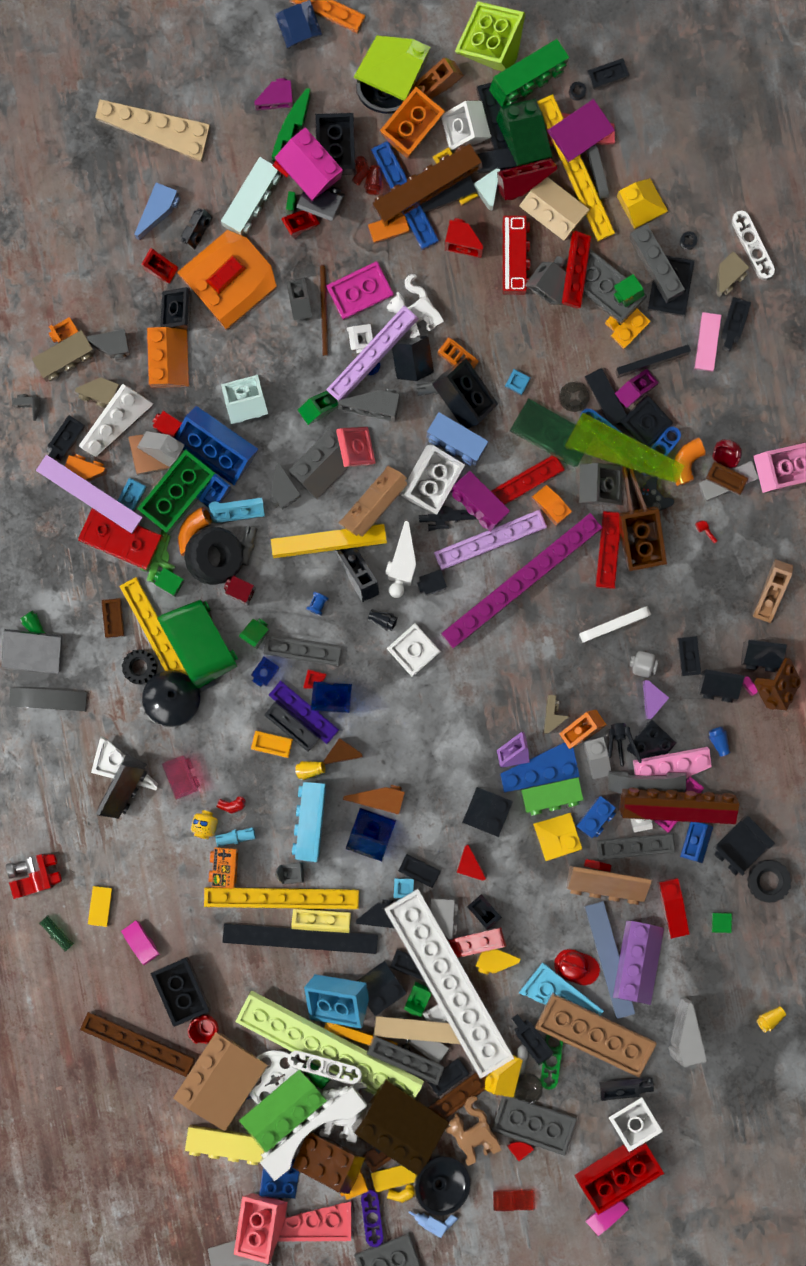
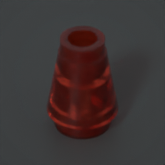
M376 165L370 166L364 184L365 192L369 195H379L382 190L381 167Z

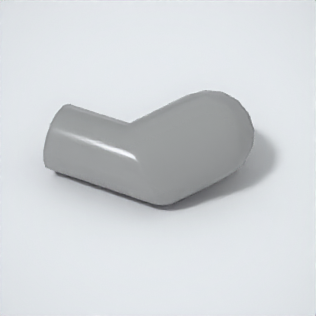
M524 1045L519 1046L517 1049V1057L523 1059L519 1074L525 1073L528 1055L530 1054Z

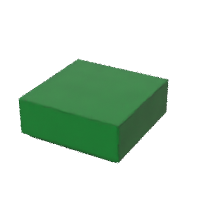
M288 191L286 214L290 215L295 212L297 198L295 192Z
M712 913L711 932L731 933L732 913Z

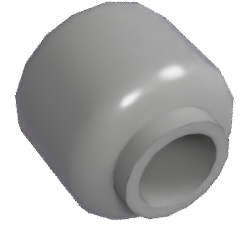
M638 651L636 656L632 655L629 666L633 667V674L649 678L652 674H656L659 660H656L655 654Z

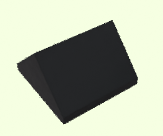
M189 287L162 291L160 327L190 331L192 293Z
M428 335L399 340L392 347L397 379L419 381L434 373Z

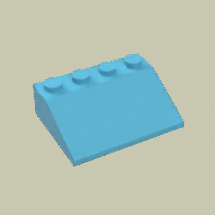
M303 782V786H299L298 797H301V805H297L296 809L299 824H295L294 828L297 844L293 843L292 855H295L297 860L319 861L327 784Z

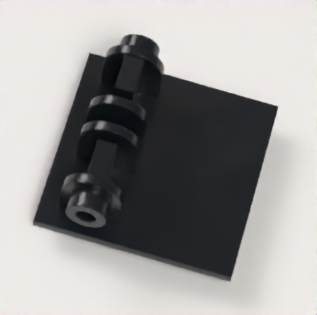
M651 719L634 739L641 759L668 754L676 744ZM628 744L627 751L635 756L631 744Z

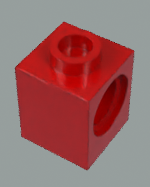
M162 411L161 414L158 413L152 421L155 430L175 438L182 424L165 411Z

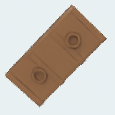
M387 466L350 511L339 521V524L357 536L359 534V536L363 537L408 485L405 481L407 477L394 468Z

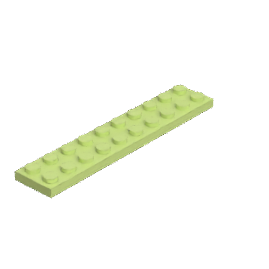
M252 990L235 1021L292 1052L301 1051L357 1067L362 1073L360 1082L367 1084V1089L364 1090L375 1094L384 1080L387 1079L415 1098L424 1083L423 1080L400 1068L367 1055L366 1050ZM319 1060L312 1061L313 1063L321 1067V1062ZM332 1065L329 1071L337 1075L340 1069L339 1066ZM343 1067L344 1070L341 1078L344 1079V1075L350 1077V1081H353L354 1078L358 1077L355 1070L352 1073H348L345 1071L346 1067Z

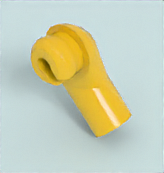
M408 1184L401 1192L389 1189L387 1199L404 1203L414 1197V1186Z

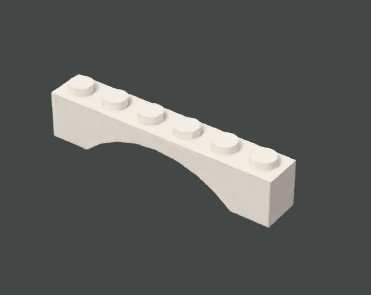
M353 1085L349 1088L347 1086L343 1087L338 1092L339 1096L337 1098L327 1100L322 1105L324 1108L321 1111H314L307 1117L308 1121L302 1125L300 1123L292 1130L293 1133L279 1141L273 1150L270 1149L268 1152L261 1154L263 1158H261L260 1163L274 1181L290 1169L297 1147L312 1130L332 1120L352 1119L367 1106L366 1101Z

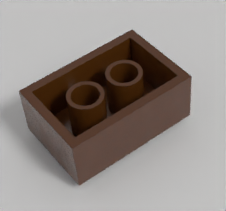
M310 1132L305 1137L292 1168L338 1193L350 1194L365 1157L327 1137L319 1136V1133Z

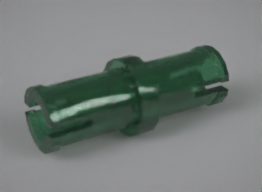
M48 915L39 923L50 935L49 938L51 940L54 939L64 952L74 944L62 932L63 929L59 928Z

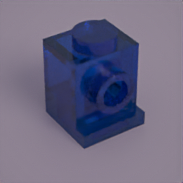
M263 656L251 674L254 677L252 681L260 687L262 685L267 687L280 670V667ZM266 669L267 675L261 676V670Z

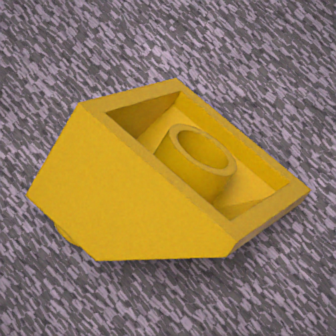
M650 178L635 182L618 191L617 198L634 229L668 212Z

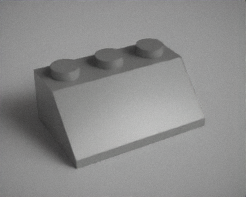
M236 1240L208 1248L211 1266H274L273 1259H271L269 1264L234 1255Z

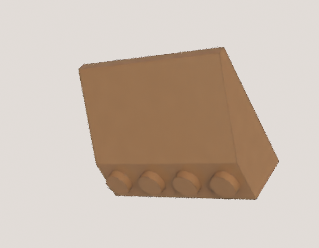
M570 866L566 889H569L571 894L582 895V892L590 893L589 897L601 898V895L609 896L608 900L620 902V898L628 899L627 903L639 905V901H645L651 880Z
M216 1032L173 1099L203 1119L226 1131L268 1065L224 1034Z

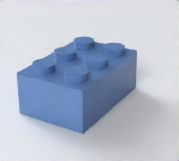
M438 412L427 431V438L430 444L436 447L439 445L444 447L447 454L453 457L455 455L461 457V461L468 466H476L488 446L486 439Z

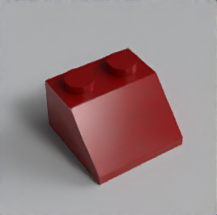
M458 218L449 221L444 250L482 258L483 245L470 225L465 223V220Z

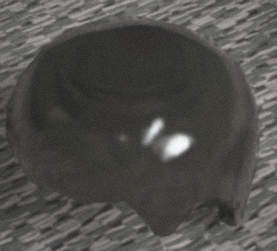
M531 1073L520 1074L515 1090L517 1099L527 1104L538 1101L542 1096L543 1090L541 1080Z

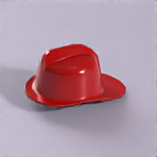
M567 949L561 951L555 958V971L565 980L586 986L595 982L599 976V964L590 955Z

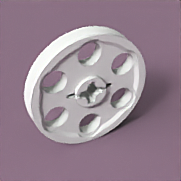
M271 1050L257 1056L260 1060L268 1057L272 1062L271 1066L266 1068L262 1074L261 1083L255 1085L250 1093L251 1098L257 1104L261 1102V1092H273L297 1071V1069L291 1066L286 1069L280 1066V1060L284 1057L288 1058L289 1053ZM293 1057L292 1060L295 1062V1065H297L298 1060ZM285 1074V1076L279 1079L278 1085H276L275 1083H270L269 1085L265 1086V1084L269 1083L272 1080V1075L280 1077L281 1075Z

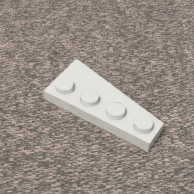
M122 384L79 446L96 457L147 411L153 403Z

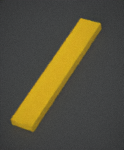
M384 524L372 525L363 537L359 536V534L356 536L346 529L271 539L273 558L387 543Z
M137 577L120 585L125 598L164 670L179 671L188 675L157 619L158 616Z

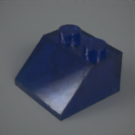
M314 681L311 711L350 714L352 684Z
M360 808L346 849L382 862L396 820Z

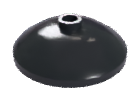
M357 80L356 92L358 98L370 110L391 114L395 113L404 102L397 97Z
M164 671L156 674L147 682L142 694V704L147 716L155 723L165 727H177L189 722L197 713L200 705V692L188 675L179 671ZM172 692L175 694V696L173 698L168 697V693Z
M448 1156L430 1159L419 1175H416L414 1181V1194L418 1204L428 1213L437 1216L449 1215L457 1211L465 1203L470 1191V1177L466 1168L458 1160ZM440 1180V1184L435 1186L436 1181Z

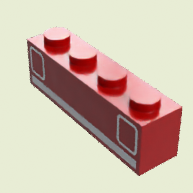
M503 216V295H525L526 289H529L525 285L530 279L526 278V270H530V259H526V252H530V240H526V233L530 232V222H526V216Z

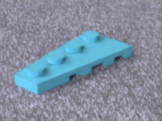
M544 962L541 963L519 991V994L530 997L545 1005L551 994L554 993L596 1014L601 1015L604 1012L602 1008Z

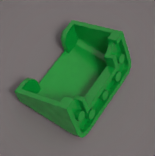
M201 599L157 617L188 676L198 689L238 667L236 663L238 657L233 649L229 651L208 613L211 611L206 601L202 602Z

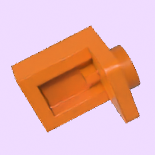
M68 317L55 326L50 325L51 332L48 334L54 343L57 341L60 343L79 331L71 318Z

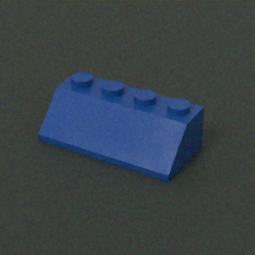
M195 406L185 416L174 438L184 444V451L190 452L204 465L233 485L241 478L258 451V448L198 406Z

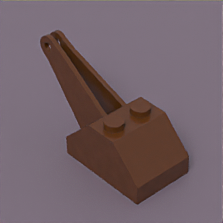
M628 464L631 483L639 506V510L632 511L628 475L625 465H622L628 512L619 513V530L627 568L629 571L665 565L667 560L659 508L657 506L646 508L632 464Z

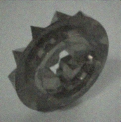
M577 381L568 382L559 393L560 404L570 412L583 410L590 399L587 388L584 384ZM579 390V400L577 401L575 399L571 401V403H569L571 398L570 393L574 394Z

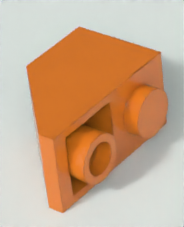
M75 454L74 457L69 455L65 464L66 468L87 482L99 478L107 472L103 467L104 464L94 460L92 463L87 462L85 457Z

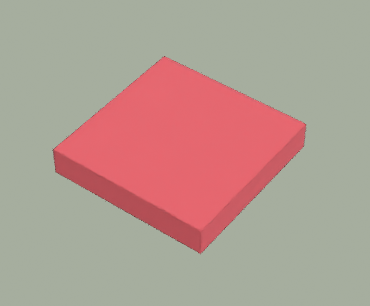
M368 427L339 428L336 430L344 467L376 464Z

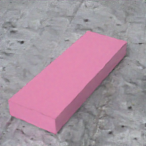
M702 312L694 367L696 370L714 371L721 315Z

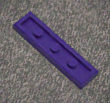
M281 680L269 693L273 700L281 702L321 736L320 739L326 744L339 731L336 726Z

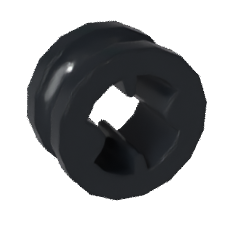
M582 82L572 83L569 89L570 98L575 101L582 100L586 94V86ZM575 87H579L578 90L580 88L582 89L580 95H576L577 93H573Z
M691 231L683 233L680 238L681 247L685 250L693 249L698 241L696 234ZM688 236V238H693L692 245H690L689 243L688 245H686L684 243L686 240L685 237Z

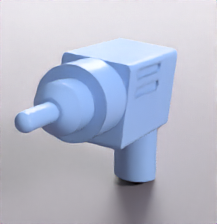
M408 1212L418 1221L417 1224L439 1238H442L443 1234L459 1219L452 1214L445 1222H442L432 1215L427 1216L424 1213L421 1215L420 1213Z

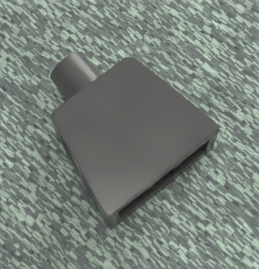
M556 256L554 262H542L525 286L550 305H562L566 272L563 268L567 261L560 256Z

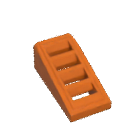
M448 337L437 353L453 366L457 364L462 355L466 356L467 360L470 359L472 361L470 364L473 368L479 363V360L450 337ZM451 345L453 348L447 355L445 352ZM455 351H459L457 356L454 359H452L451 357L455 353Z

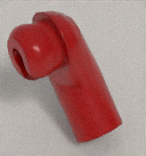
M238 796L236 800L230 803L219 799L216 807L233 814L245 807L246 800L241 796Z

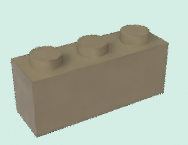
M82 330L32 358L43 379L45 381H53L63 371L73 370L76 367L75 364L90 360L95 352Z

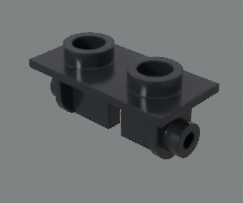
M198 208L197 211H194L189 220V223L194 226L192 228L186 226L181 235L182 239L180 242L185 245L188 244L194 250L201 242L202 236L212 219V216L205 209Z

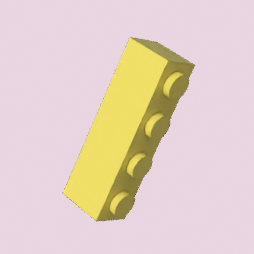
M194 1125L188 1127L185 1151H189V1155L200 1156L202 1153L208 1154V1157L213 1159H220V1156L228 1157L227 1160L232 1162H239V1159L247 1160V1164L258 1165V1162L263 1158L261 1154L264 1151L250 1134Z

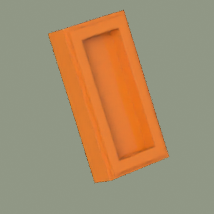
M405 215L386 227L381 220L368 224L374 244L410 232Z

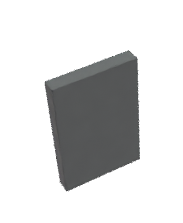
M409 1233L386 1241L378 1247H371L354 1254L358 1266H421Z

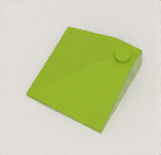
M477 1L455 52L492 69L504 71L514 65L518 57L525 13Z
M377 35L356 71L354 78L404 101L423 70L431 47L414 39Z

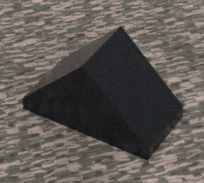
M482 894L467 906L486 930H489L502 918Z

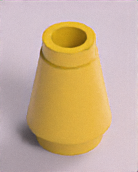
M301 761L299 764H296L295 770L299 779L306 780L325 773L326 767L324 762Z
M779 1006L759 1015V1019L756 1021L763 1032H771L786 1016V1013Z

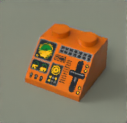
M215 847L214 851L210 852V863H213V871H209V882H212V887L236 888L239 849Z

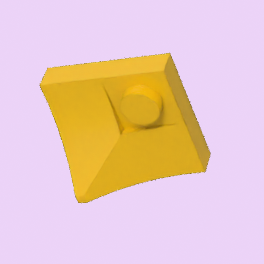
M571 813L533 824L545 861L583 850Z

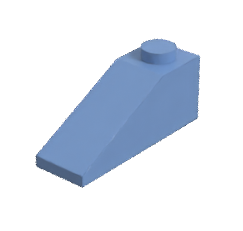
M157 182L155 183L135 231L136 239H142L171 214L173 208H177L180 201L177 190Z

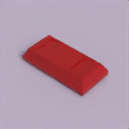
M232 255L206 282L220 294L246 267Z

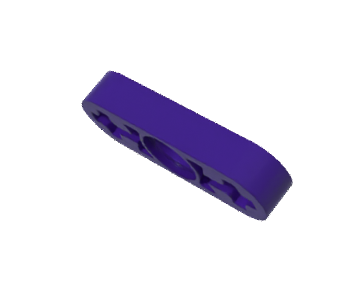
M368 1189V1192L361 1195L365 1238L369 1246L378 1247L383 1242L379 1196L374 1189ZM368 1193H371L373 1197L375 1196V1199L372 1200V1206H377V1209L370 1208L365 1210V1207L369 1208L368 1200H364ZM371 1212L376 1213L378 1216V1220L375 1223H369L366 1219L367 1215ZM379 1225V1229L375 1228L376 1235L380 1236V1238L377 1239V1242H373L372 1239H369L372 1236V1228L368 1230L367 1227Z

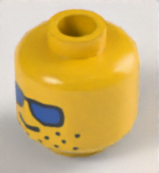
M202 810V813L194 815L190 830L194 833L195 837L209 840V837L215 835L218 820L213 817L212 812Z

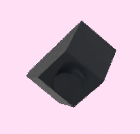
M382 899V903H376L356 919V924L394 928L384 910L394 900Z

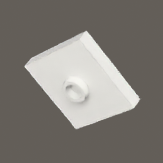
M416 623L386 648L411 677L441 652Z

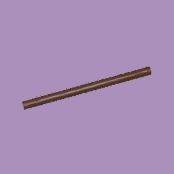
M321 265L322 355L328 356L326 267Z

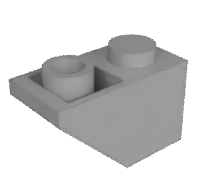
M431 898L430 911L443 934L448 939H452V935H456L457 923H453V916H457L458 904H454L453 899Z

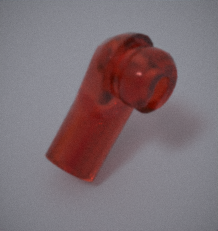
M358 156L355 159L357 174L353 177L352 181L358 186L369 174L368 162L363 156Z

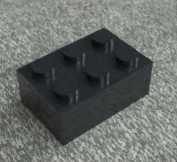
M353 113L315 114L316 140L343 169L342 175H356Z
M188 956L150 973L173 1027L211 1010Z

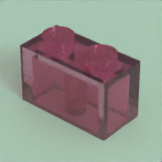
M185 755L162 763L176 800L199 791V780L197 776L192 775L190 770L193 769L190 758L186 759Z

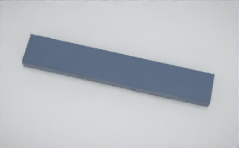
M604 901L584 906L616 1019L633 1015L635 1011L632 1001L613 998L620 958Z

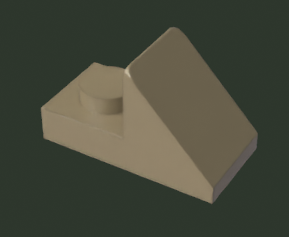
M556 695L547 696L543 734H548L569 718V716L554 715V711L558 712L559 700H556Z

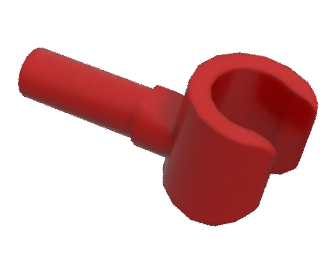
M701 520L695 523L699 533L705 531L713 543L718 541L711 533L706 521Z

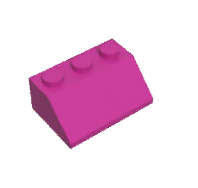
M306 127L292 137L275 156L276 161L312 201L341 179L343 169Z

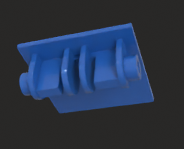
M292 1159L290 1169L275 1181L263 1167L260 1197L296 1198L299 1171L292 1168L295 1159Z

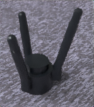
M625 723L612 724L611 729H609L608 757H612L614 739L618 743L620 765L624 766L622 741L626 740L627 736L638 762L642 763L632 738L630 727H626Z

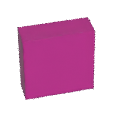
M745 676L743 687L753 696L758 691L752 680Z

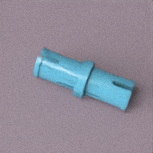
M253 827L238 831L235 829L232 832L215 835L217 847L228 844L237 845L239 842L256 839Z

